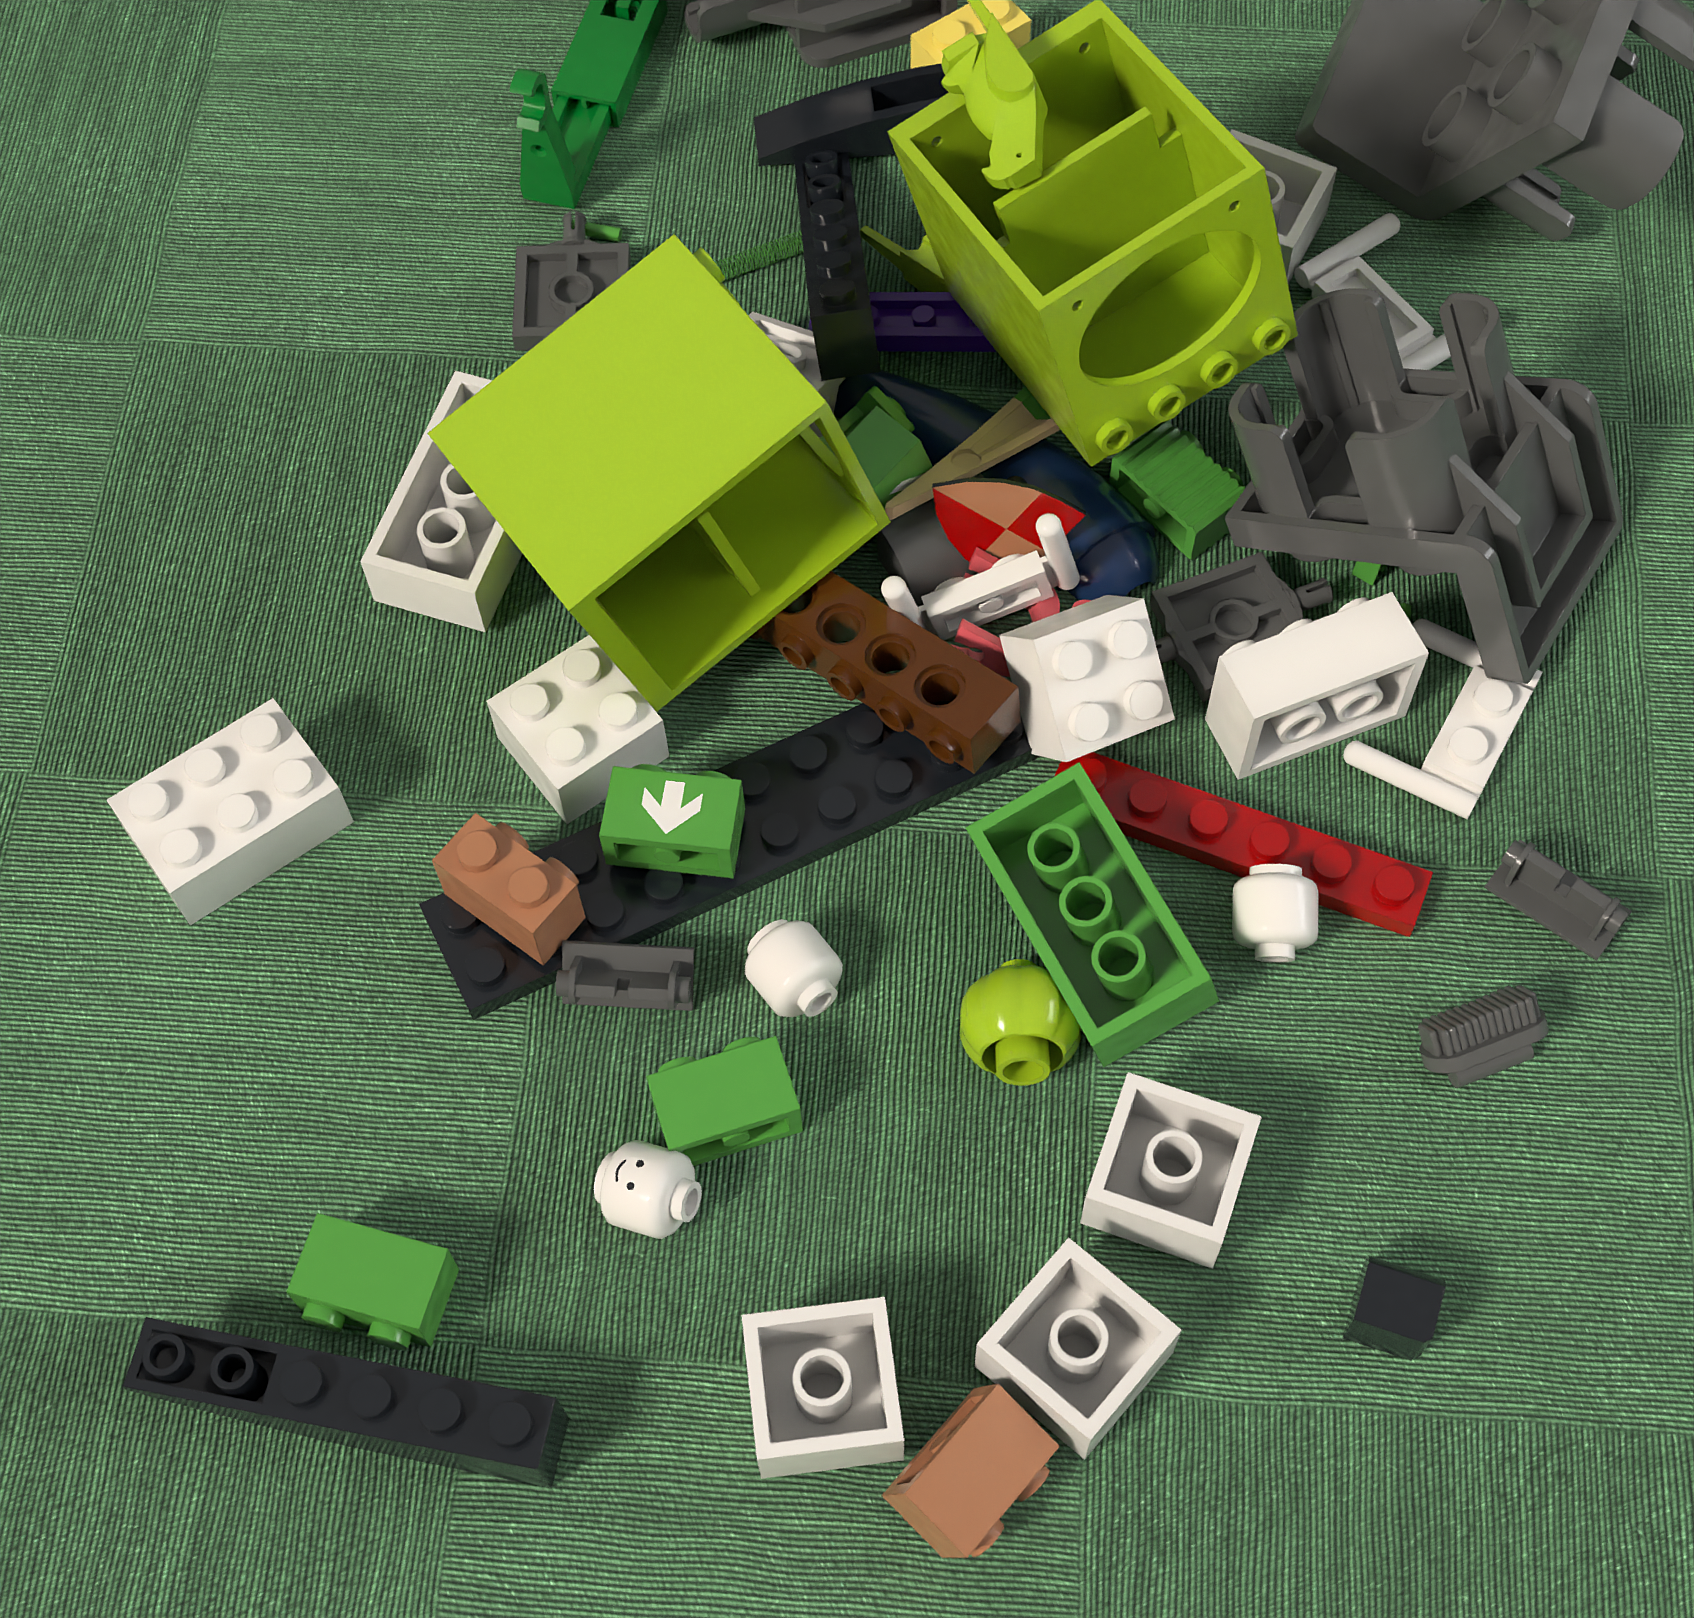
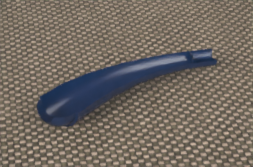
M884 370L876 373L846 377L838 386L834 416L841 419L856 406L867 391L873 386L878 387L886 396L891 397L901 405L906 417L914 425L915 429L912 434L920 439L932 466L951 453L996 414L958 395ZM1046 438L979 473L984 478L1007 479L1012 476L1022 477L1026 480L1027 484L1058 495L1086 511V516L1066 535L1080 576L1078 585L1067 591L1076 599L1092 601L1105 595L1124 597L1132 589L1143 583L1151 582L1155 586L1159 576L1160 562L1156 543L1153 539L1155 537L1154 526L1102 475ZM1058 586L1055 587L1058 591L1063 590Z

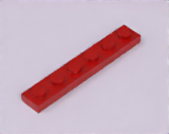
M1094 752L1068 762L1061 761L1055 776L1080 762L1125 836L1242 878L1249 876L1250 867L1260 864H1289L1301 867L1302 876L1314 881L1317 885L1318 905L1401 935L1411 936L1433 875L1432 871Z

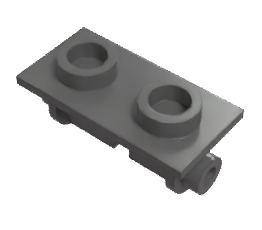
M1520 839L1519 841L1515 840L1504 854L1501 865L1484 888L1597 961L1632 911L1620 904L1622 901L1620 898L1615 897L1612 899L1537 851L1534 843L1529 842L1526 844Z
M563 940L562 970H558L556 976V996L562 997V1004L693 1011L694 947Z

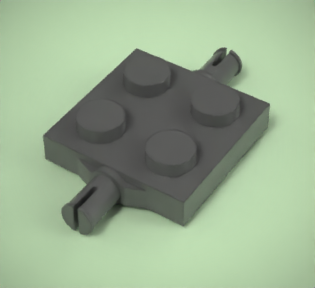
M575 211V228L572 212H567L563 216L562 240L547 245L516 246L512 327L515 351L531 350L631 269L629 243H597L585 240L587 218L583 213Z
M1259 552L1152 591L1149 605L1164 632V637L1155 640L1160 663L1163 664L1171 660L1176 661L1188 674L1202 702L1210 699L1219 656L1239 642L1246 640L1259 642L1278 635L1290 624L1303 619V611L1325 603H1331L1333 600L1331 587L1327 585L1325 578H1319L1317 581L1291 589L1274 574L1264 554Z

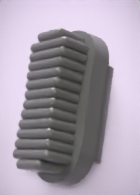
M1517 985L1515 988L1505 986L1504 989H1498L1497 992H1491L1489 995H1484L1482 998L1470 1001L1468 1005L1462 1004L1461 1007L1456 1006L1453 1010L1447 1009L1445 1013L1439 1012L1437 1016L1431 1015L1430 1018H1423L1422 1023L1418 1025L1422 1041L1419 1050L1423 1065L1427 1070L1435 1073H1447L1451 1084L1455 1088H1460L1533 1059L1534 1051L1531 1044L1543 1039L1548 1034L1549 1027L1545 1012L1539 1008L1535 992L1522 985Z

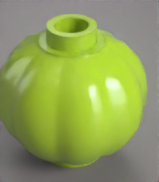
M1013 959L1004 962L992 973L982 976L968 988L961 1002L960 1040L967 1055L983 1070L993 1073L1001 1081L1011 1085H1033L1045 1080L1050 1072L1059 1070L1071 1060L1081 1040V1027L1047 969L1037 966L1029 960Z

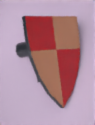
M1012 476L1007 479L973 477L932 484L936 515L948 540L968 562L971 561L976 547L998 559L1012 554L1026 555L1036 550L1041 558L1046 556L1036 531V522L1041 515L1046 513L1056 515L1061 521L1065 535L1086 516L1085 510L1058 495L1027 484L1026 480L1019 476Z

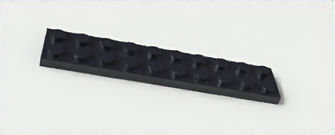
M940 701L933 705H946L951 702ZM862 703L714 770L715 772L727 775L731 779L742 780L745 814L734 878L608 865L605 862L599 837L602 821L532 853L544 862L549 857L559 860L575 874L579 881L577 888L586 918L566 941L639 944L1042 756L1031 754L1032 748L1028 743L1021 717V722L974 774L956 762L948 764L941 761L932 754L924 741L906 730L898 732L891 729L878 717L875 710ZM444 893L419 904L473 1020L556 982L557 972L562 970V945L543 966Z

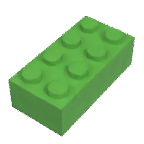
M1080 762L966 827L977 850L1103 1067L1219 1002L1212 978Z

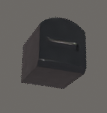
M1368 1255L1357 1281L1343 1339L1410 1361L1420 1357L1433 1339L1446 1288V1281Z

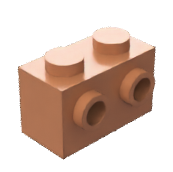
M475 813L432 859L444 894L544 966L562 945L563 940H566L586 918L577 888L579 881L575 874L559 860L549 857L544 862L530 852L525 839L508 824L499 822L494 826Z
M999 1384L973 1388L881 1496L942 1558H968L970 1554L973 1557H977L984 1553L1002 1533L1004 1524L999 1519L1016 1499L1020 1502L1026 1500L1044 1483L1050 1472L1045 1463L1060 1446Z

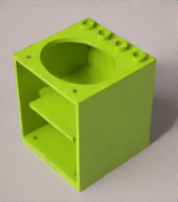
M1094 0L1017 49L1034 73L1048 107V114L1044 121L1041 177L1018 189L1011 188L1009 190L993 187L985 179L981 170L991 166L989 153L992 142L972 122L967 112L964 94L949 92L887 131L949 293L1091 467L1109 455L1121 452L1131 441L1161 422L1173 419L1183 408L1213 389L1223 387L1235 375L1265 356L1278 352L1287 342L1298 336L1265 168L1101 0Z
M675 234L427 433L567 610L656 712L891 523L827 401L748 316L732 293L721 283L725 280V277L708 253L700 247L692 254ZM813 422L816 424L834 454L810 428V424Z

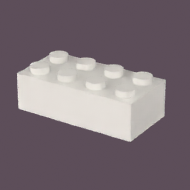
M455 371L360 562L374 601L486 632L522 552L427 434L492 381Z

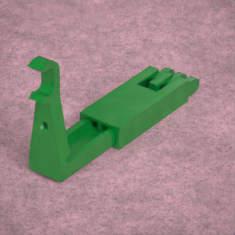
M590 0L551 88L553 109L551 107L546 75L543 72L523 68L517 69L509 92L523 95V107L517 118L516 125L517 128L522 129L520 187L523 199L575 210L610 126L620 127L667 15V0ZM631 13L636 14L634 21H630Z

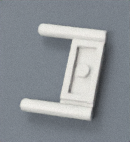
M1387 213L1294 270L1296 281L1301 287H1309L1312 290L1311 297L1313 299L1331 291L1349 288L1371 289L1379 293L1385 302L1403 368L1430 370L1451 357L1445 333L1436 338L1433 335L1434 328L1360 257L1399 232L1400 221L1396 215Z
M1046 513L1041 515L1036 522V531L1046 556L1040 558L1036 550L1026 555L1012 554L1003 557L991 569L969 578L956 577L944 581L936 587L934 592L921 596L924 605L917 607L905 581L899 576L886 578L881 585V592L891 609L932 634H937L940 639L946 640L956 635L962 618L976 626H981L1036 604L1039 601L1053 597V587L1058 586L1063 590L1075 588L1079 583L1080 576L1060 519L1052 513Z
M1418 619L1412 625L1426 647L1473 668L1421 769L1413 767L1360 741L1350 742L1344 750L1343 757L1347 764L1468 820L1543 672L1537 670L1528 684L1487 678L1475 641L1426 619Z

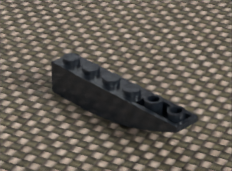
M941 63L860 80L800 99L754 117L758 165L793 164L794 161L805 159L807 155L821 150H830L837 154L848 152L849 158L896 154L887 131L949 93L941 83L945 77Z
M830 150L816 151L807 155L805 159L794 161L810 320L821 381L881 372L848 152L837 154Z
M148 1317L145 1318L122 1386L128 1391L276 1430L357 1449L551 1489L570 1419L558 1399L552 1396Z

